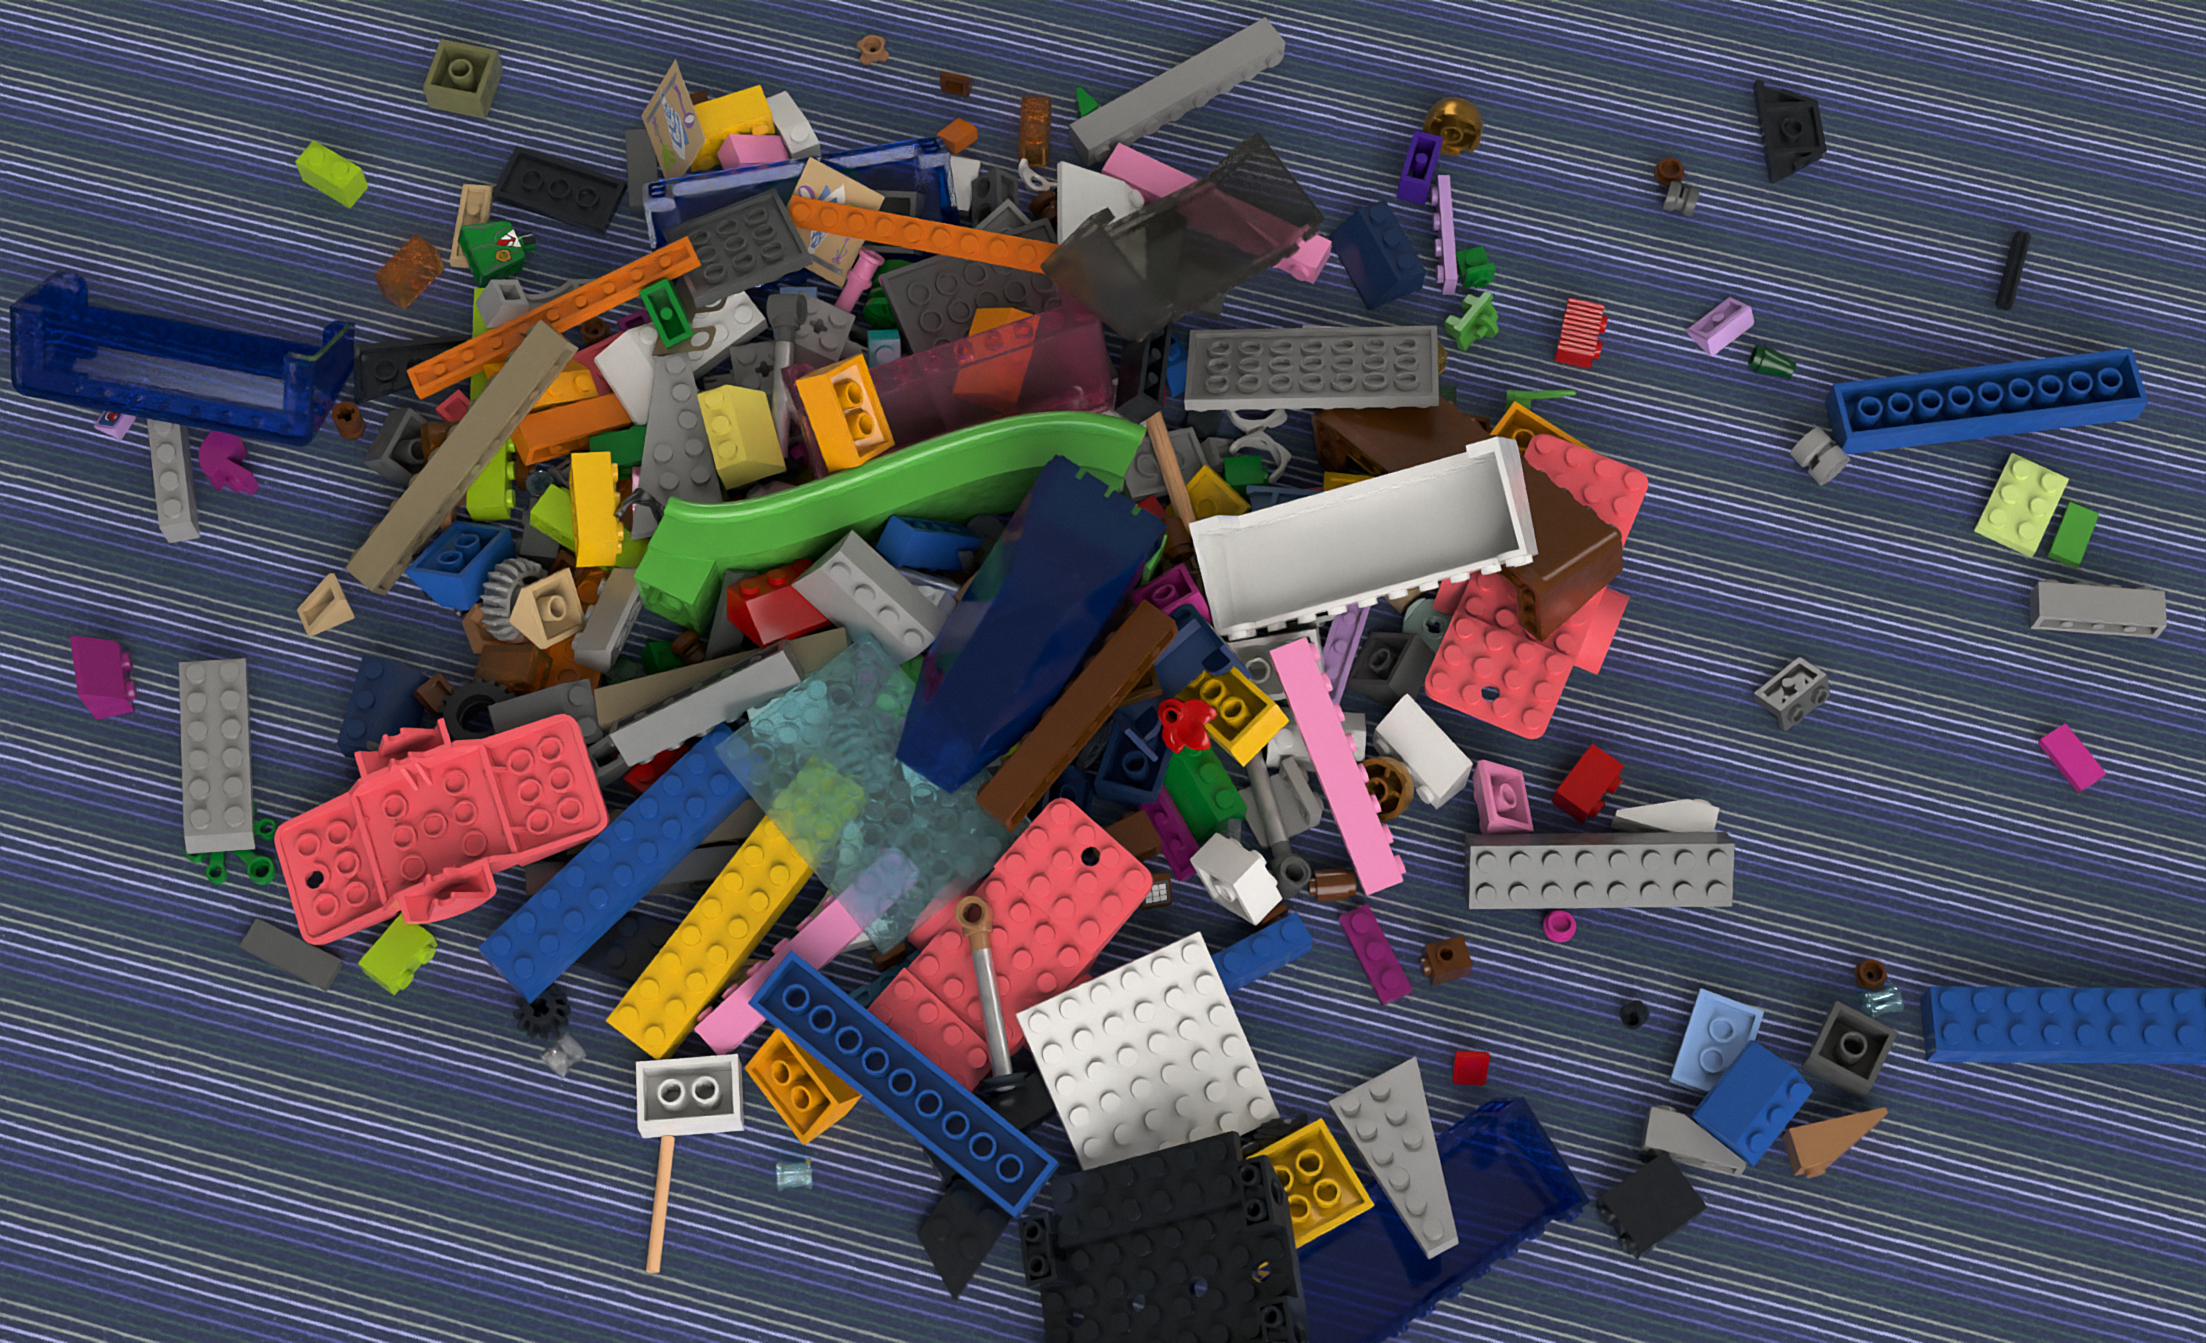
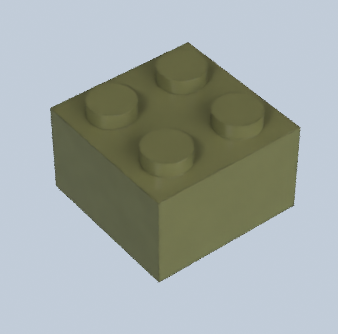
M441 39L423 86L429 108L486 119L503 73L498 50Z

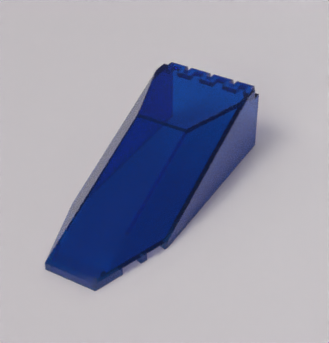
M1056 454L1041 471L927 652L922 663L895 759L950 795L980 774L985 767L997 758L1007 754L1013 746L1021 741L1028 731H1033L1041 722V716L1049 706L1054 705L1065 686L1069 683L1155 558L1164 539L1167 526L1161 523L1162 520L1144 508L1139 511L1137 516H1134L1132 512L1136 508L1137 503L1116 490L1111 493L1109 498L1105 497L1104 494L1108 490L1109 485L1087 471L1079 480L1076 477L1081 467L1063 455L1058 456Z

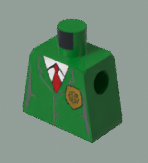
M508 221L461 226L458 243L478 288H486L490 280H503L521 271L525 261L524 253L536 249L533 234L528 232L516 236L511 223Z

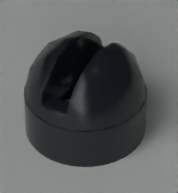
M1640 1000L1629 1001L1620 1008V1018L1628 1028L1637 1029L1645 1024L1649 1018V1009ZM1635 1013L1638 1014L1637 1019L1633 1016Z

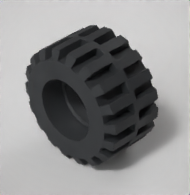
M476 678V683H471L468 679L463 681V687L458 688L457 685L451 689L453 693L451 697L445 695L442 700L445 707L439 706L438 711L440 718L445 720L451 742L456 740L483 739L494 735L493 728L482 733H471L465 730V726L468 720L475 714L488 711V706L516 698L513 692L510 693L506 685L502 684L499 686L497 680L491 678L488 683H485L484 678Z

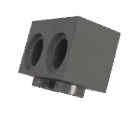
M996 167L971 181L973 229L1008 198L1019 209L1017 177Z

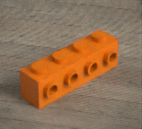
M610 391L600 397L592 399L583 398L565 406H552L545 411L534 414L528 413L510 438L524 465L528 466L569 455L572 451L590 449L589 437L598 436L605 431L618 432L628 430L635 425L615 393Z

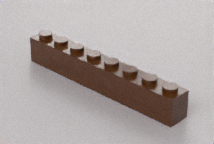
M1145 599L1138 607L1134 606L1125 617L1124 624L1118 631H1113L1108 635L1102 650L1096 656L1093 655L1087 660L1080 676L1065 686L1062 697L1054 706H1049L1041 716V722L1033 731H1028L1022 737L1019 744L1020 747L1012 756H1007L1001 762L998 773L993 779L986 781L979 788L975 801L981 812L1009 833H1012L1176 638L1179 632L1175 620Z

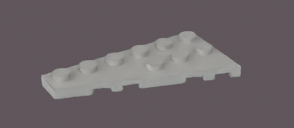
M688 352L657 357L638 488L648 492L665 507L671 496L693 502H723ZM636 504L631 533L632 540L652 537L658 524L651 508Z
M1414 1057L1329 1101L1328 1104L1331 1112L1426 1257L1430 1259L1459 1244L1417 1058Z

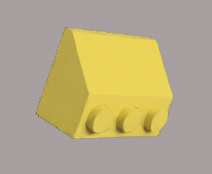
M724 385L697 394L716 470L726 490L787 471L765 392Z

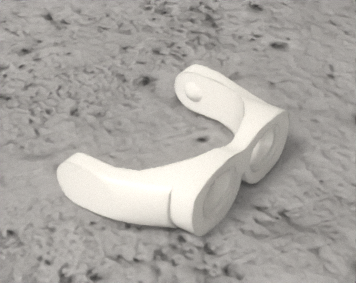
M1022 158L1018 171L1027 190L1033 193H1041L1050 190V188H1057L1056 182H1048L1032 171L1028 166V160ZM1036 180L1042 183L1043 185L1039 187L1035 186L1032 183V181Z
M1276 409L1269 417L1263 420L1243 419L1235 411L1226 410L1231 422L1245 432L1246 435L1254 433L1257 429L1264 431L1267 426L1269 428L1277 427L1287 420L1285 409Z
M1259 429L1254 433L1237 439L1229 448L1231 454L1236 453L1245 446L1271 452L1278 469L1272 473L1268 482L1274 484L1282 476L1287 463L1291 459V454L1288 450L1273 441L1270 436Z

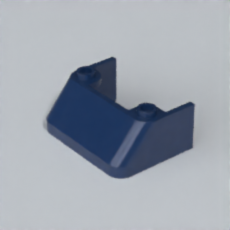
M1188 603L1177 607L1168 615L1175 620L1179 634L1154 663L1163 694L1116 709L1112 713V716L1124 733L1153 762L1158 759V756L1147 741L1155 737L1160 731L1162 723L1157 715L1159 705L1165 699L1175 697L1205 669L1211 675L1219 676L1228 673L1235 665L1248 680L1253 676L1241 659L1192 604Z

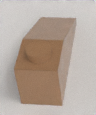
M1886 1107L1788 1129L1782 1139L1794 1176L1805 1174L1806 1178H1812L1826 1173L1825 1169L1888 1114Z

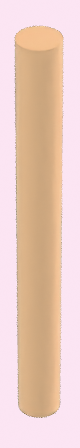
M661 1136L646 1272L648 1273L660 1272L675 1137Z

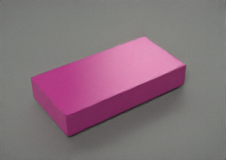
M2066 723L2039 740L2038 744L2077 793H2080L2106 775V772Z

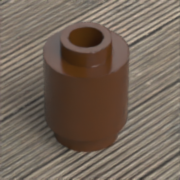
M1173 515L1159 519L1161 525L1158 532L1167 535L1163 551L1165 559H1169L1171 564H1180L1190 559L1194 554L1192 550L1194 545L1182 519Z
M1345 867L1313 870V877H1310L1307 883L1309 897L1315 896L1316 903L1348 900V896H1356L1354 871L1346 870Z

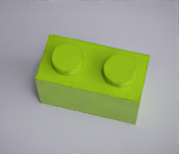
M314 140L295 161L304 182L348 208H351L368 189L366 179L360 167Z
M401 912L362 957L358 965L367 976L395 996L399 990H404L409 986L414 978V972L420 965L428 963L433 958L438 944L433 935L419 924H406Z

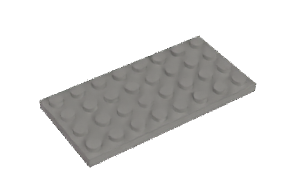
M1437 326L1190 330L1184 398L1185 410L1204 412L1207 410L1237 411L1240 409L1267 411L1270 409L1300 410L1303 408H1321L1326 410L1333 408L1363 409L1366 407H1385L1393 409L1397 407L1427 408L1429 406H1439Z

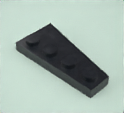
M472 334L353 345L354 399L356 404L412 388L413 385L407 373L408 369L472 339Z

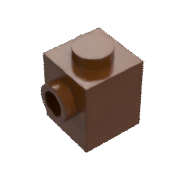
M1463 935L1427 944L1424 946L1422 957H1419L1421 972L1424 977H1429L1431 986L1469 976L1473 967Z

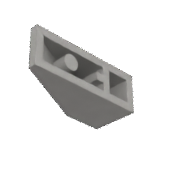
M1657 1105L1656 1108L1651 1107L1646 1114L1639 1154L1656 1158L1666 1152L1673 1162L1739 1177L1745 1170L1746 1162L1685 1114L1677 1113L1675 1108Z

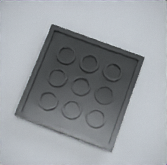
M776 188L662 231L667 245L688 236L702 266L681 275L696 308L711 305L718 300L742 293L749 288L770 282L775 278L799 271L813 264L811 256Z

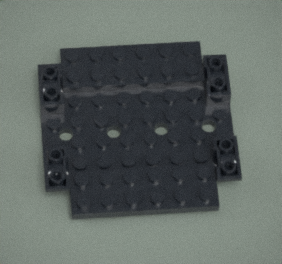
M1229 1131L1050 1179L1055 1219L1052 1213L1048 1211L1018 1219L1026 1285L1028 1288L1040 1290L1047 1343H1309L1310 1330L1288 1195L1267 1155L1263 1154L1243 1160L1238 1132ZM1267 1262L1271 1269L1270 1276L1267 1280L1261 1282L1257 1275L1258 1268L1261 1264ZM1204 1278L1207 1282V1291L1203 1296L1197 1297L1195 1294V1284L1199 1279ZM1142 1293L1145 1298L1144 1308L1140 1312H1135L1133 1300L1138 1294ZM1077 1309H1081L1084 1313V1320L1079 1327H1075L1072 1322L1073 1314Z

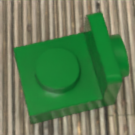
M1483 246L1456 252L1457 271L1464 289L1470 287L1481 288L1493 282L1496 267L1494 263H1489Z

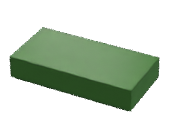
M2069 502L2047 557L2077 569L2083 558L2099 513Z

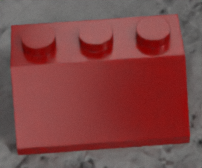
M810 559L797 560L795 563L778 569H772L767 573L750 579H744L727 587V620L762 649L783 639L788 641L833 624L791 586L794 580L814 564Z

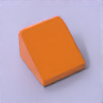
M957 118L939 131L936 137L954 155H957L978 139V132L974 125L961 118Z

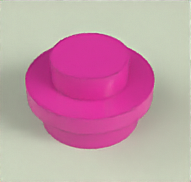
M1554 910L1545 917L1543 931L1554 942H1566L1573 937L1576 931V922L1570 913L1564 910Z

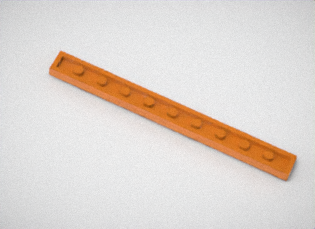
M792 195L789 215L795 227L1074 279L1079 248L794 195Z
M688 236L683 237L408 369L407 373L417 396L422 400L484 370L483 366L485 364L499 363L505 360L512 350L517 349L524 341L527 330L532 325L537 324L539 320L546 322L562 333L639 296V291L666 278L669 280L677 278L702 265Z

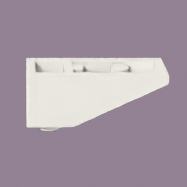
M784 91L766 98L772 113L775 135L781 136L792 162L791 167L794 173L804 170L809 157L822 162L820 143L808 120L789 94Z
M1684 799L1620 809L1616 811L1610 827L1629 833L1714 832L1719 808L1712 806L1711 803L1702 799Z

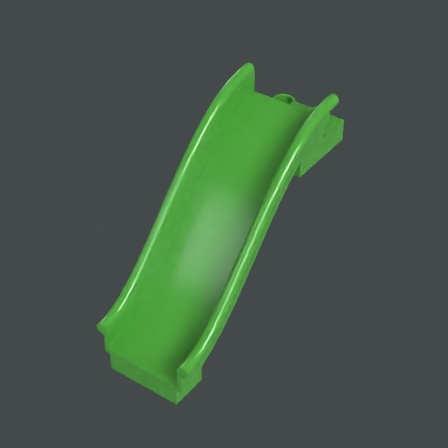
M1084 411L1036 412L1005 417L955 430L872 459L858 467L848 468L796 487L759 497L731 502L702 503L671 496L664 509V516L647 545L648 550L633 578L646 610L688 630L694 628L702 636L718 606L727 569L754 570L761 575L801 559H810L815 563L851 530L864 541L879 540L891 515L961 523L963 525L969 523L973 518L982 513L994 516L1016 510L1036 508L1032 521L1030 540L1032 544L1036 547H1046L1052 559L1073 567L1077 571L1076 552L1108 551L1115 566L1117 576L1125 575L1130 592L1143 585H1147L1148 582L1155 578L1167 540V535L1158 532L1161 521L1150 512L1129 505L1123 514L1119 513L1126 498L1123 491L1126 472L1148 428L1123 418Z

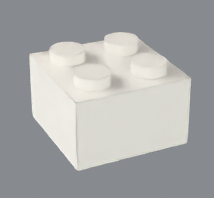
M1215 833L1190 859L1212 900L1255 926L1282 900L1276 888L1278 882L1267 871L1265 867L1267 862L1264 857L1256 850H1246L1232 837L1227 839Z

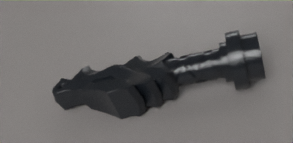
M1304 1113L1296 1119H1271L1266 1123H1262V1128L1256 1129V1134H1251V1140L1241 1145L1243 1160L1309 1125L1307 1114Z

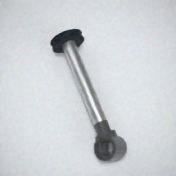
M771 294L767 300V317L772 328L776 329L771 414L787 471L777 474H798L801 472L797 470V465L801 462L788 458L795 331L800 330V325L806 322L808 313L807 301L803 294Z
M1260 750L1246 764V768L1274 860L1270 863L1273 871L1271 875L1278 882L1276 888L1281 897L1289 899L1294 897L1308 883L1311 877V869L1307 862L1299 858L1298 854H1293L1263 754ZM1286 874L1290 875L1294 881L1290 880Z

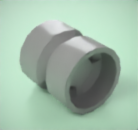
M1816 427L1794 446L1790 455L1801 467L1808 466V474L1822 486L1832 480L1847 465L1850 457L1838 445L1831 446L1832 439L1820 427Z

